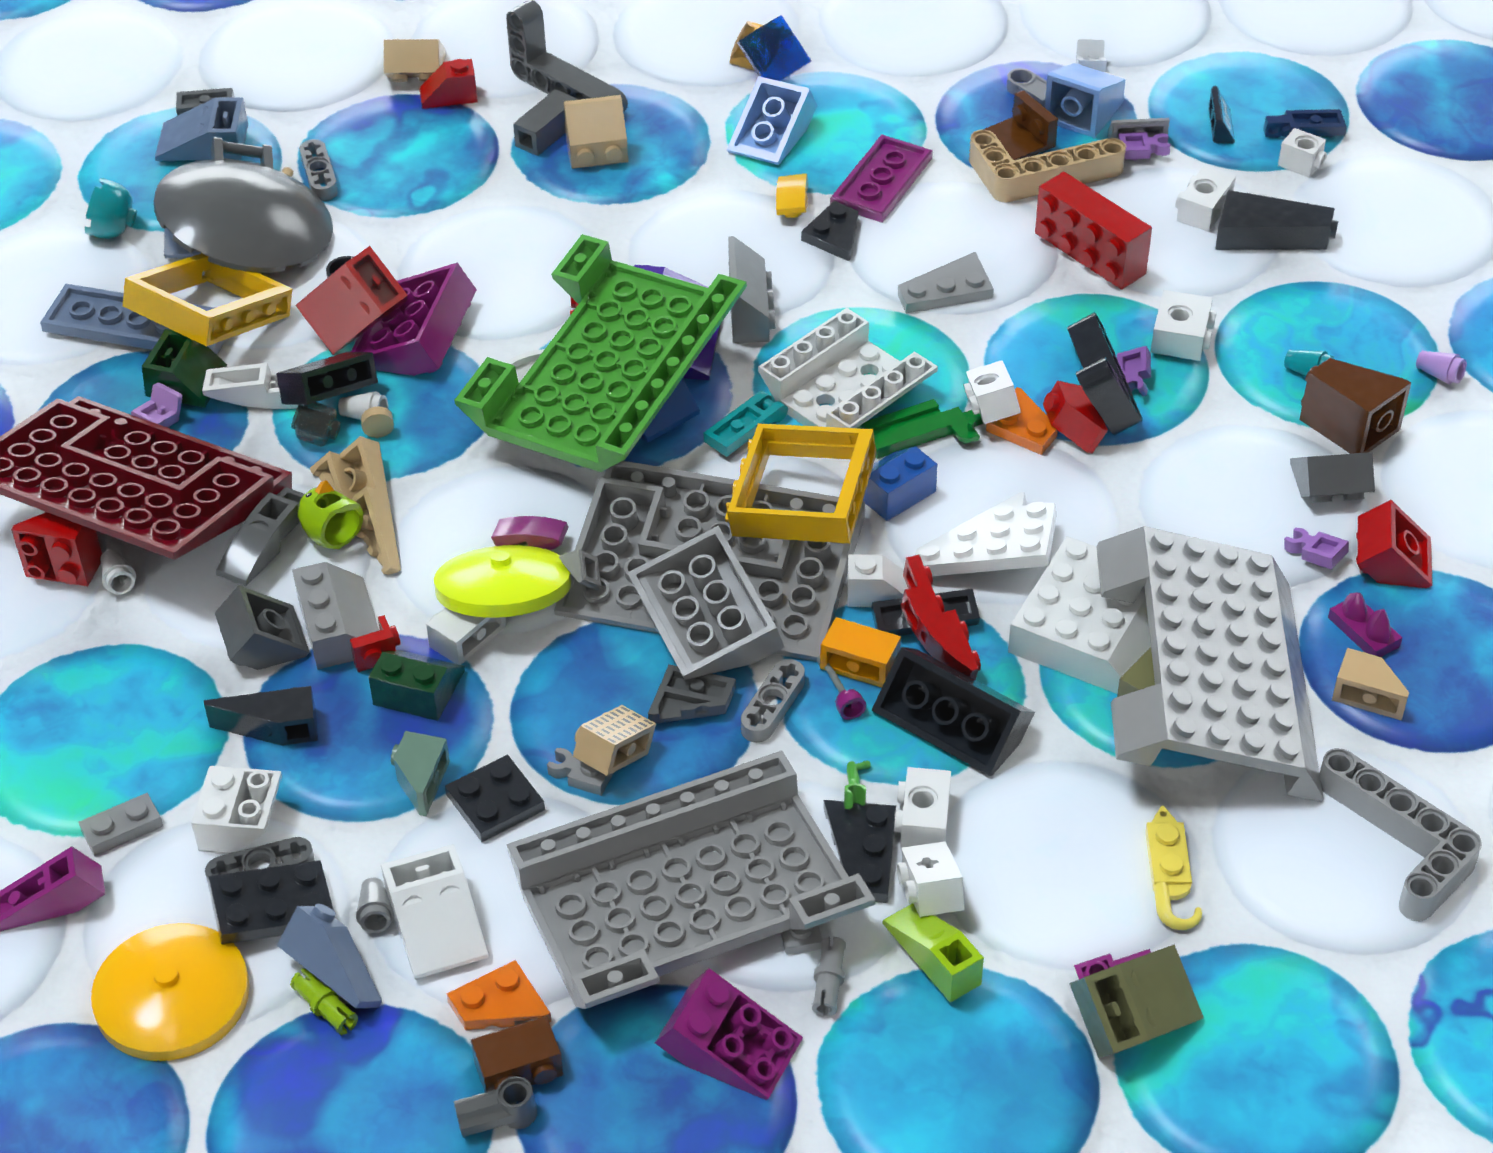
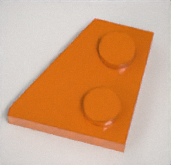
M1017 387L1015 392L1021 413L987 423L986 431L1042 455L1057 438L1058 430L1051 426L1048 416L1021 388Z
M516 960L447 993L448 1003L465 1030L485 1029L488 1026H497L499 1028L515 1026V1021L535 1020L547 1016L549 1023L551 1022L550 1011Z

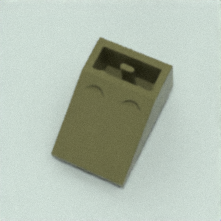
M1175 944L1069 983L1098 1058L1128 1049L1204 1018Z

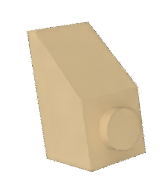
M1347 648L1337 676L1332 701L1402 721L1409 691L1382 657Z

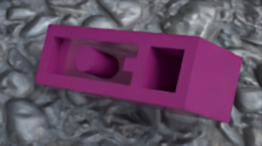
M71 846L0 890V931L76 913L104 896L105 888L102 866Z

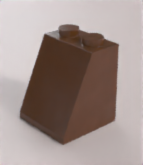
M1329 358L1319 366L1312 367L1305 378L1307 383L1301 400L1302 409L1299 420L1348 453H1368L1400 431L1411 387V382L1407 379Z

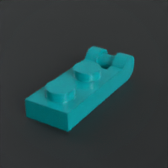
M760 391L703 432L704 442L728 457L754 437L758 424H772L775 421H782L787 415L788 407L780 401H772L770 395Z

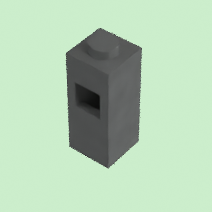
M556 89L513 123L515 146L536 156L540 155L566 133L564 101L578 99Z

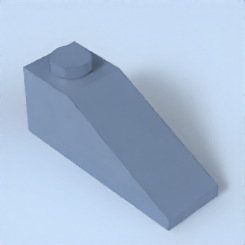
M322 904L297 906L277 946L355 1008H379L382 1002L381 997L348 928L335 918L336 913L331 908Z

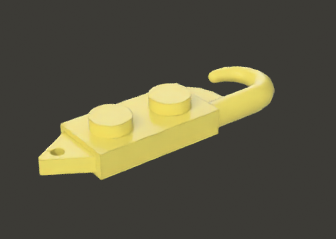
M1161 806L1152 822L1146 823L1145 829L1156 911L1159 919L1167 927L1174 930H1188L1198 925L1202 918V909L1196 907L1192 917L1181 919L1172 913L1170 902L1186 897L1190 893L1192 884L1184 822H1177L1164 806Z

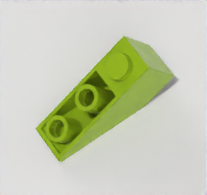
M914 903L882 920V924L950 1003L982 984L984 957L957 928L935 915L919 917Z

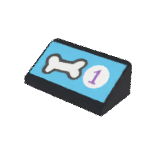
M1213 86L1208 106L1212 139L1214 143H1234L1235 138L1230 108L1218 87Z

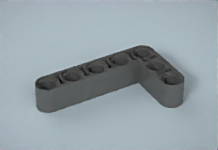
M526 0L506 14L510 66L517 78L548 95L556 89L578 100L621 95L623 112L628 108L627 98L622 91L546 51L544 15L536 1Z

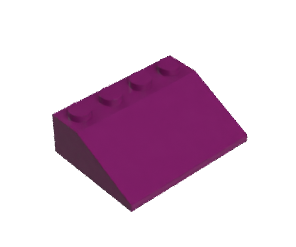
M458 262L397 280L408 295L407 302L357 338L351 352H373L376 371L415 376L426 372L433 373L442 366V361L452 345V340L461 326L464 315L471 306V301L477 291Z

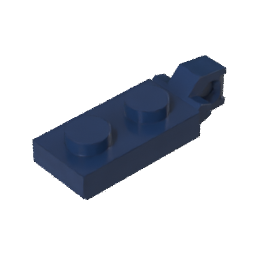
M1340 109L1285 110V114L1280 116H1266L1263 127L1265 137L1274 138L1287 137L1294 128L1315 136L1325 137L1345 136L1347 130Z

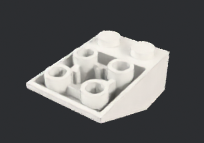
M454 844L381 864L385 890L394 912V918L414 979L489 958L466 876Z

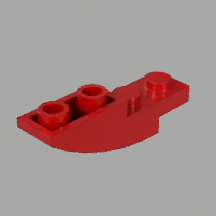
M920 555L906 557L903 577L908 589L904 590L901 608L910 627L920 643L933 658L976 680L977 673L981 670V662L977 651H972L968 643L969 631L965 621L959 620L955 609L945 612L941 596L935 595L932 588L933 577L929 566L923 565Z

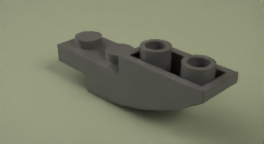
M287 487L277 495L269 492L250 513L236 533L216 569V575L247 586L280 552L281 540L300 522L297 515L300 499L304 496V493Z

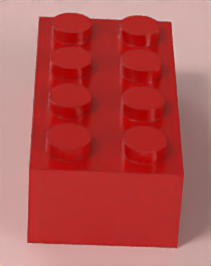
M1064 171L1039 186L1035 234L1121 290L1146 275L1152 226Z

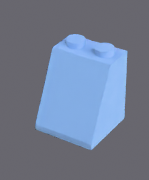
M1076 63L1056 69L1047 75L1045 108L1058 118L1059 127L1095 138L1123 103L1126 79Z

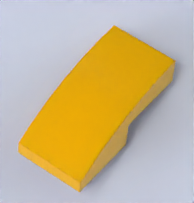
M807 173L778 177L776 190L777 215L795 218L806 212L808 206L807 189L809 185Z

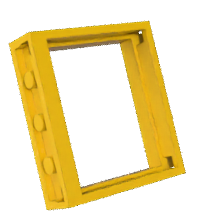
M202 253L125 278L123 307L204 346L218 343L289 317L292 288L258 272L235 270L208 261L209 256ZM204 282H210L243 299L205 311L171 294Z
M758 424L753 439L748 441L747 457L741 460L739 479L733 482L731 502L726 503L727 514L725 521L730 524L732 536L850 544L877 455L873 429ZM769 456L851 459L835 512L824 513L752 508Z

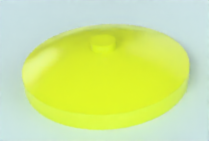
M524 545L485 547L463 553L444 563L434 576L435 596L439 603L447 609L468 616L485 618L518 616L539 611L561 600L571 588V573L560 560V555L547 549Z

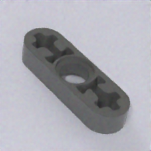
M292 837L215 857L206 865L205 875L208 883V876L219 875L221 872H239L238 867L243 866L244 871L252 870L250 866L258 860L269 861L270 864L267 867L269 868L315 861L312 845L307 839ZM300 853L301 857L294 859L292 854ZM276 857L281 858V864H277Z

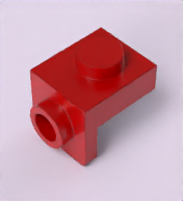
M385 615L378 617L379 631L350 639L353 660L358 672L374 668L382 652L396 651L395 646L401 645L396 626H389Z

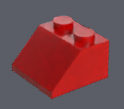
M1389 500L1358 516V532L1356 533L1358 555L1356 556V562L1363 573H1368L1380 584L1429 588L1432 586L1431 537L1395 502Z

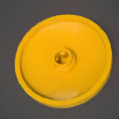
M190 923L165 924L139 932L121 943L107 956L93 982L91 1005L101 1033L116 1049L132 1057L144 1060H176L204 1051L231 1031L241 1018L248 1002L249 976L244 958L234 943L221 944L218 931L206 926Z

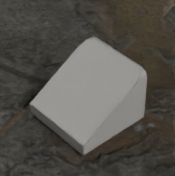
M579 549L559 556L562 563L578 583L595 590L601 589L598 558Z

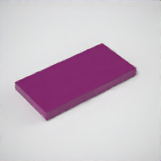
M881 134L830 197V204L836 201L859 211V216L883 223L933 159V150Z

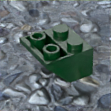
M165 329L142 365L145 396L151 397L153 385L159 382L181 393L183 404L205 408L211 399L204 396L202 392L206 369L227 367V364L208 346H204L173 330Z

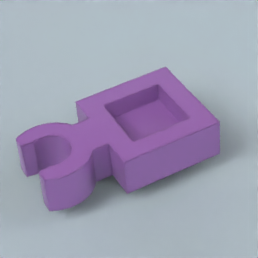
M1147 132L1118 133V139L1122 140L1126 145L1125 160L1150 159L1151 153L1159 156L1170 154L1171 145L1167 143L1168 134L1160 133L1153 137H1148Z
M1147 346L1117 353V359L1131 392L1138 388L1141 395L1146 396L1148 388L1143 379L1151 377V353Z
M1295 527L1293 529V539L1287 536L1284 538V549L1290 553H1302V560L1332 570L1349 552V541L1320 531L1315 536H1312L1305 529Z

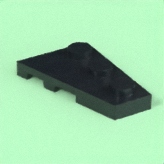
M823 800V809L831 828V837L834 845H836L840 863L849 877L859 873L874 896L875 902L888 903L896 806L866 803V805L862 806L861 804L853 803V808L845 809L844 801Z

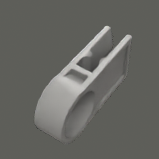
M1017 68L1011 70L1007 76V90L1013 95L1024 90L1045 107L1047 81L1028 69Z

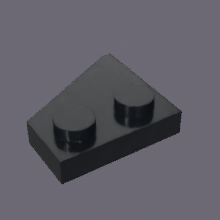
M833 201L801 231V241L849 261L852 256V246L855 240L859 211Z

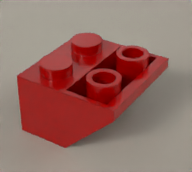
M48 512L17 523L11 529L26 577L62 582L70 585L89 586L101 564L102 550L96 530Z

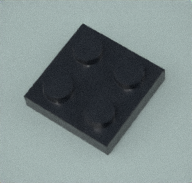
M508 754L445 785L447 797L481 842L545 810L544 800Z

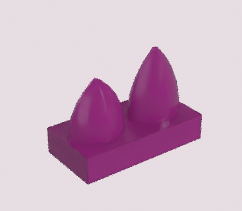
M1350 593L1343 602L1330 608L1328 618L1365 653L1382 657L1401 646L1402 637L1390 626L1385 609L1374 612L1365 603L1361 593Z

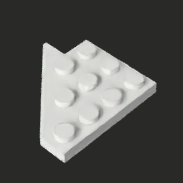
M1019 492L916 549L915 555L919 554L923 565L929 566L932 576L1048 566L1057 517L1055 503L1033 502L1027 505L1025 492Z

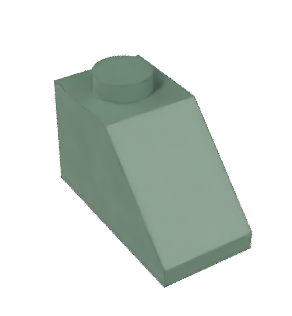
M405 731L400 744H395L393 747L391 764L395 766L398 783L419 815L427 816L450 762L447 739Z

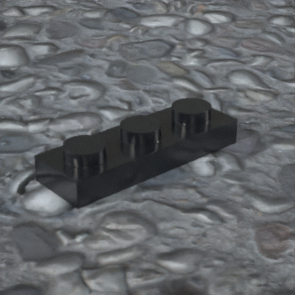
M973 589L935 594L941 596L945 612L955 609L959 620L965 621L967 626L979 625L980 616ZM903 598L872 602L871 611L875 629L898 636L914 634L901 608Z

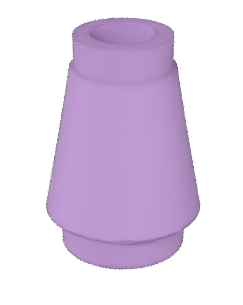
M1422 350L1418 355L1416 367L1447 384L1453 382L1458 384L1465 375L1467 361L1462 359L1459 354Z

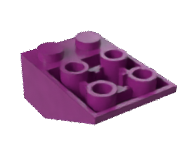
M708 968L690 984L655 1041V1044L686 1067L767 1100L803 1037Z

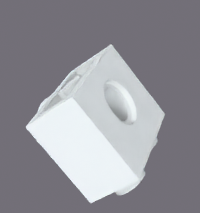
M1163 290L1153 331L1151 353L1200 361L1203 349H1209L1212 331L1207 329H1214L1217 311L1211 310L1213 298Z

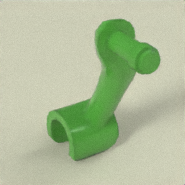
M866 760L857 764L854 761L848 762V785L844 788L845 809L853 808V803H858L862 806L866 805V787L860 784L858 770L869 769L871 767L870 761Z

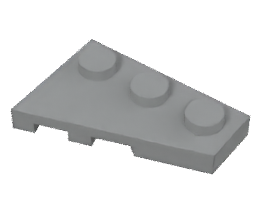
M975 251L899 284L897 295L905 313L992 299L994 288Z

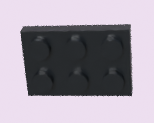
M321 860L208 876V888L221 944L281 936L297 906L322 904L334 911Z

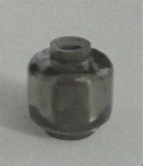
M315 402L297 407L291 428L295 429V435L299 440L323 447L328 443L329 439L336 440L341 428V422L336 421L337 412L333 407Z

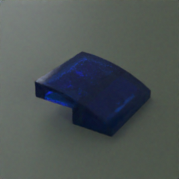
M782 15L769 21L737 42L760 77L782 81L812 62Z

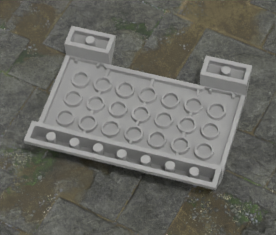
M1146 526L1098 542L1096 548L1101 597L1134 604L1141 590L1145 587L1155 685L1113 698L1111 702L1116 759L1151 766L1163 748L1284 774L1287 795L1321 802L1323 791L1319 778V766L1290 586L1274 557L1262 552Z
M783 751L506 844L524 902L575 1006L583 1009L659 983V976L786 930H806L875 905V898L860 874L848 876L800 799L797 787V774Z

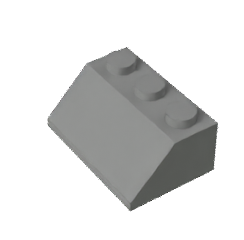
M728 236L729 277L747 281L746 289L731 308L733 343L769 342V329H775V311H769V309H774L773 290L767 291V289H772V271H766L765 258L735 236Z
M328 562L292 569L297 597L317 670L354 661L350 639L379 631L363 577Z

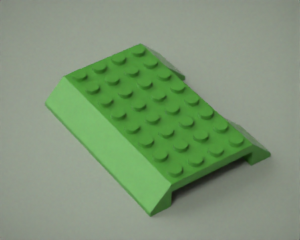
M582 234L551 274L552 279L579 305L520 383L518 382L515 365L487 357L454 399L455 405L490 437L603 472L627 458L746 289L747 281L718 273L711 285L706 288L614 261L611 257L608 241Z

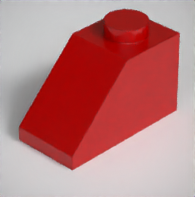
M455 59L444 62L419 88L422 109L477 103L476 80L472 59Z
M1057 380L1043 402L1050 424L1084 451L1093 454L1108 431L1105 422L1085 394L1081 385Z

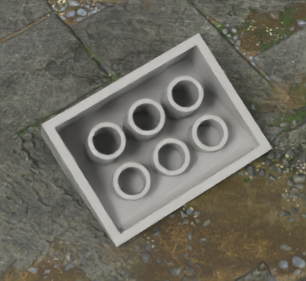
M719 525L627 573L684 680L751 665L785 648L774 621Z

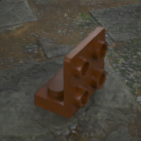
M1022 90L1014 94L1013 116L1011 118L982 129L993 132L1013 160L1035 156L1056 147L1058 118Z

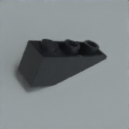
M311 686L204 700L210 728L282 746L318 741L316 708Z

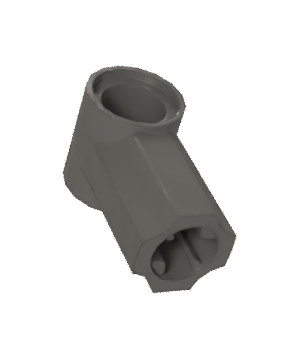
M518 1076L505 1079L496 1090L454 1101L462 1137L504 1125L513 1129H523L530 1126L537 1117V1106L532 1086L528 1080ZM516 1101H522L519 1104L512 1105V1103Z

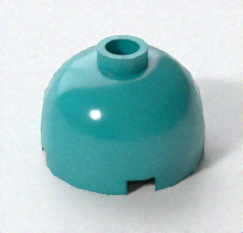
M100 178L99 182L102 184V187L95 186L86 212V219L91 220L90 227L84 226L85 234L97 238H115L121 235L127 226L132 227L134 225L137 210L132 209V197L123 185Z

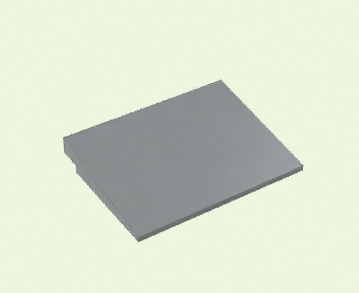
M621 461L606 469L604 477H599L575 550H582L598 558L601 589L595 590L580 584L571 574V588L556 603L555 615L659 633L627 573L719 525L779 631L785 648L774 654L817 662L821 643L833 623L847 578L848 554H854L865 519V501H862L850 544L732 536L730 524L725 521L727 514L726 503L731 502L732 487L735 479ZM760 484L752 508L834 513L839 497Z

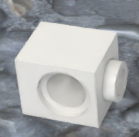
M1294 128L1281 144L1278 166L1310 177L1317 168L1321 169L1327 157V152H1324L1326 139Z

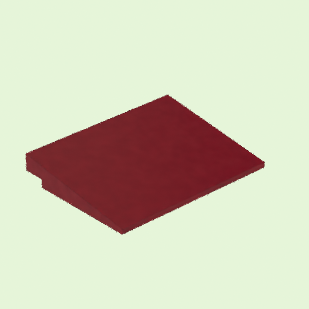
M77 396L70 402L57 398L0 436V495L173 560L245 521L269 492L277 495L285 487L292 489V472L80 396Z

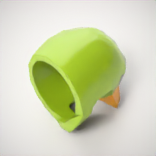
M324 480L300 499L297 517L308 537L316 544L328 549H340L350 543L359 533L363 524L364 513L360 504L335 491L329 482Z

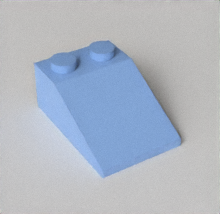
M759 76L727 147V151L779 165L806 132L817 108L810 89Z

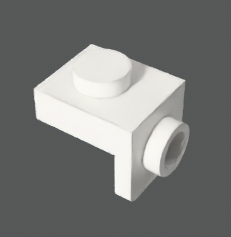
M1078 38L1076 64L1106 72L1104 39Z

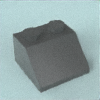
M1373 452L1290 458V465L1301 497L1312 496V503L1331 502L1332 495L1344 494V500L1365 499L1364 493L1375 492Z
M238 585L215 612L227 655L230 661L239 666L244 665L261 670L304 658L310 653L294 606Z

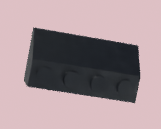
M901 647L872 708L873 712L989 776H992L1020 745L1035 714L1034 711L928 654L918 649Z

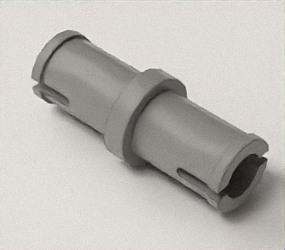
M830 936L822 939L819 966L814 970L816 989L812 1010L821 1016H825L826 1006H828V1016L836 1014L839 986L844 983L845 977L842 964L846 942L834 936L832 946H830Z

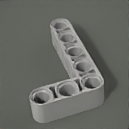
M1341 748L1330 749L1325 753L1319 774L1322 791L1424 857L1405 879L1399 899V910L1404 917L1412 921L1428 919L1475 869L1482 846L1480 836L1469 827L1353 753Z

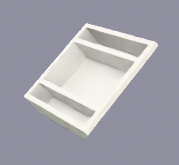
M1066 536L1010 624L1008 653L1118 694L1119 679L1151 647L1145 587L1141 590L1134 604L1101 597L1096 546Z

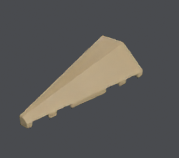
M360 436L340 454L329 451L310 467V470L321 481L327 480L335 491L360 504L364 513L363 524L356 536L365 541L368 546V553L380 562L383 567L381 569L383 574L390 575L398 573L401 569L380 444L377 441Z

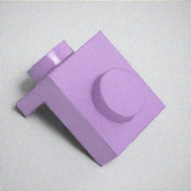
M158 382L152 387L151 400L132 410L131 415L168 428L179 421L182 394Z

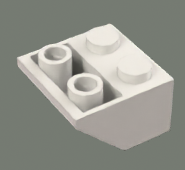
M209 766L191 822L198 851L234 853L264 835L281 782V771Z

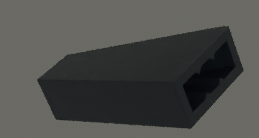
M1228 190L1218 226L1215 249H1327L1329 238L1335 239L1338 221L1333 220L1335 208Z

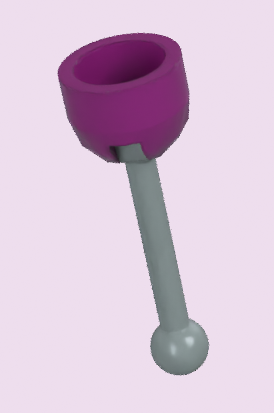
M819 655V657L817 658V663H818L819 666H820V655ZM828 663L825 666V670L839 691L835 700L839 714L845 720L861 716L866 709V702L862 695L855 689L846 691L834 669Z

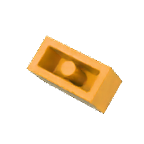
M836 617L821 643L820 669L825 670V666L829 663L836 674L882 688L900 651L901 636Z

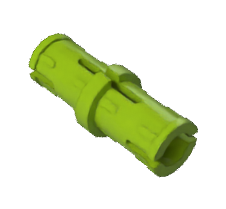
M306 968L301 969V973L306 978L297 972L292 977L290 986L310 1004V1010L317 1016L322 1015L340 1035L347 1034L343 1024L351 1031L358 1022L357 1014L352 1012L339 999L335 991L328 986L326 987Z

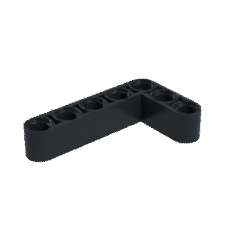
M1094 312L1068 326L1067 330L1083 369L1076 372L1077 379L1112 434L1115 436L1143 421L1108 335L1097 314Z

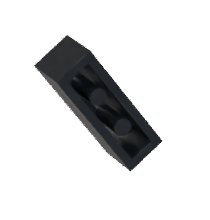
M345 352L276 373L281 402L288 405H308L378 383L373 352Z

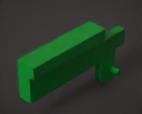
M932 399L868 420L861 425V429H873L876 458L879 459L893 452L915 447L954 434L963 443L979 440L980 435L974 427L984 423L980 414L974 415L972 410L962 413L959 407L940 412L939 405Z

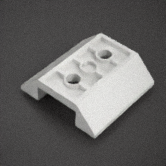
M845 308L758 366V372L775 401H780L788 407L787 414L804 426L838 428L859 427L938 371L937 365L916 352L899 361L869 341V322L848 308Z

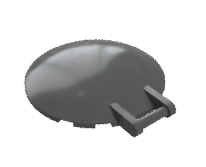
M213 137L211 159L191 162L172 170L160 181L154 195L153 206L156 218L162 228H167L173 234V240L190 253L197 250L209 256L208 261L235 270L272 273L283 272L286 266L295 264L303 267L317 260L320 252L327 250L333 233L332 218L323 201L300 181L273 169L272 145L262 144V147L226 142L222 138ZM223 153L260 158V163L223 158Z

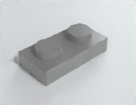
M148 793L78 822L81 832L94 856L163 826L161 816Z

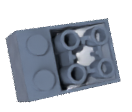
M213 98L164 122L155 160L174 162L179 160L201 161L211 159L213 137L222 138L226 142L245 144L248 120L244 98ZM223 153V158L241 160L242 158L241 155Z

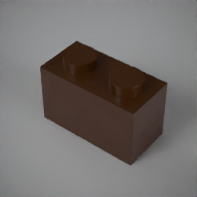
M547 1016L471 1039L473 1059L484 1092L496 1090L499 1084L509 1077L518 1076L525 1078L532 1086L535 1084H547L555 1078L563 1076L561 1052Z

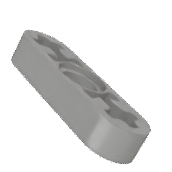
M307 140L300 145L299 149L309 188L322 201L333 199L337 195L338 190L326 146L320 140ZM315 169H324L321 171H313Z
M793 659L781 660L771 670L741 715V733L745 739L751 742H763L773 734L804 687L805 669L800 662ZM783 677L788 678L785 686H783ZM769 696H777L782 699V702L770 705L765 703L764 699ZM761 714L763 715V724L758 723L761 719Z

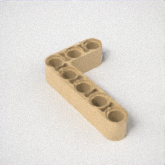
M977 130L970 137L969 162L995 200L1011 202L1037 196L1040 185L1063 171L1083 184L1119 176L1123 173L1126 145L1120 139L1107 138L1013 160L993 132Z

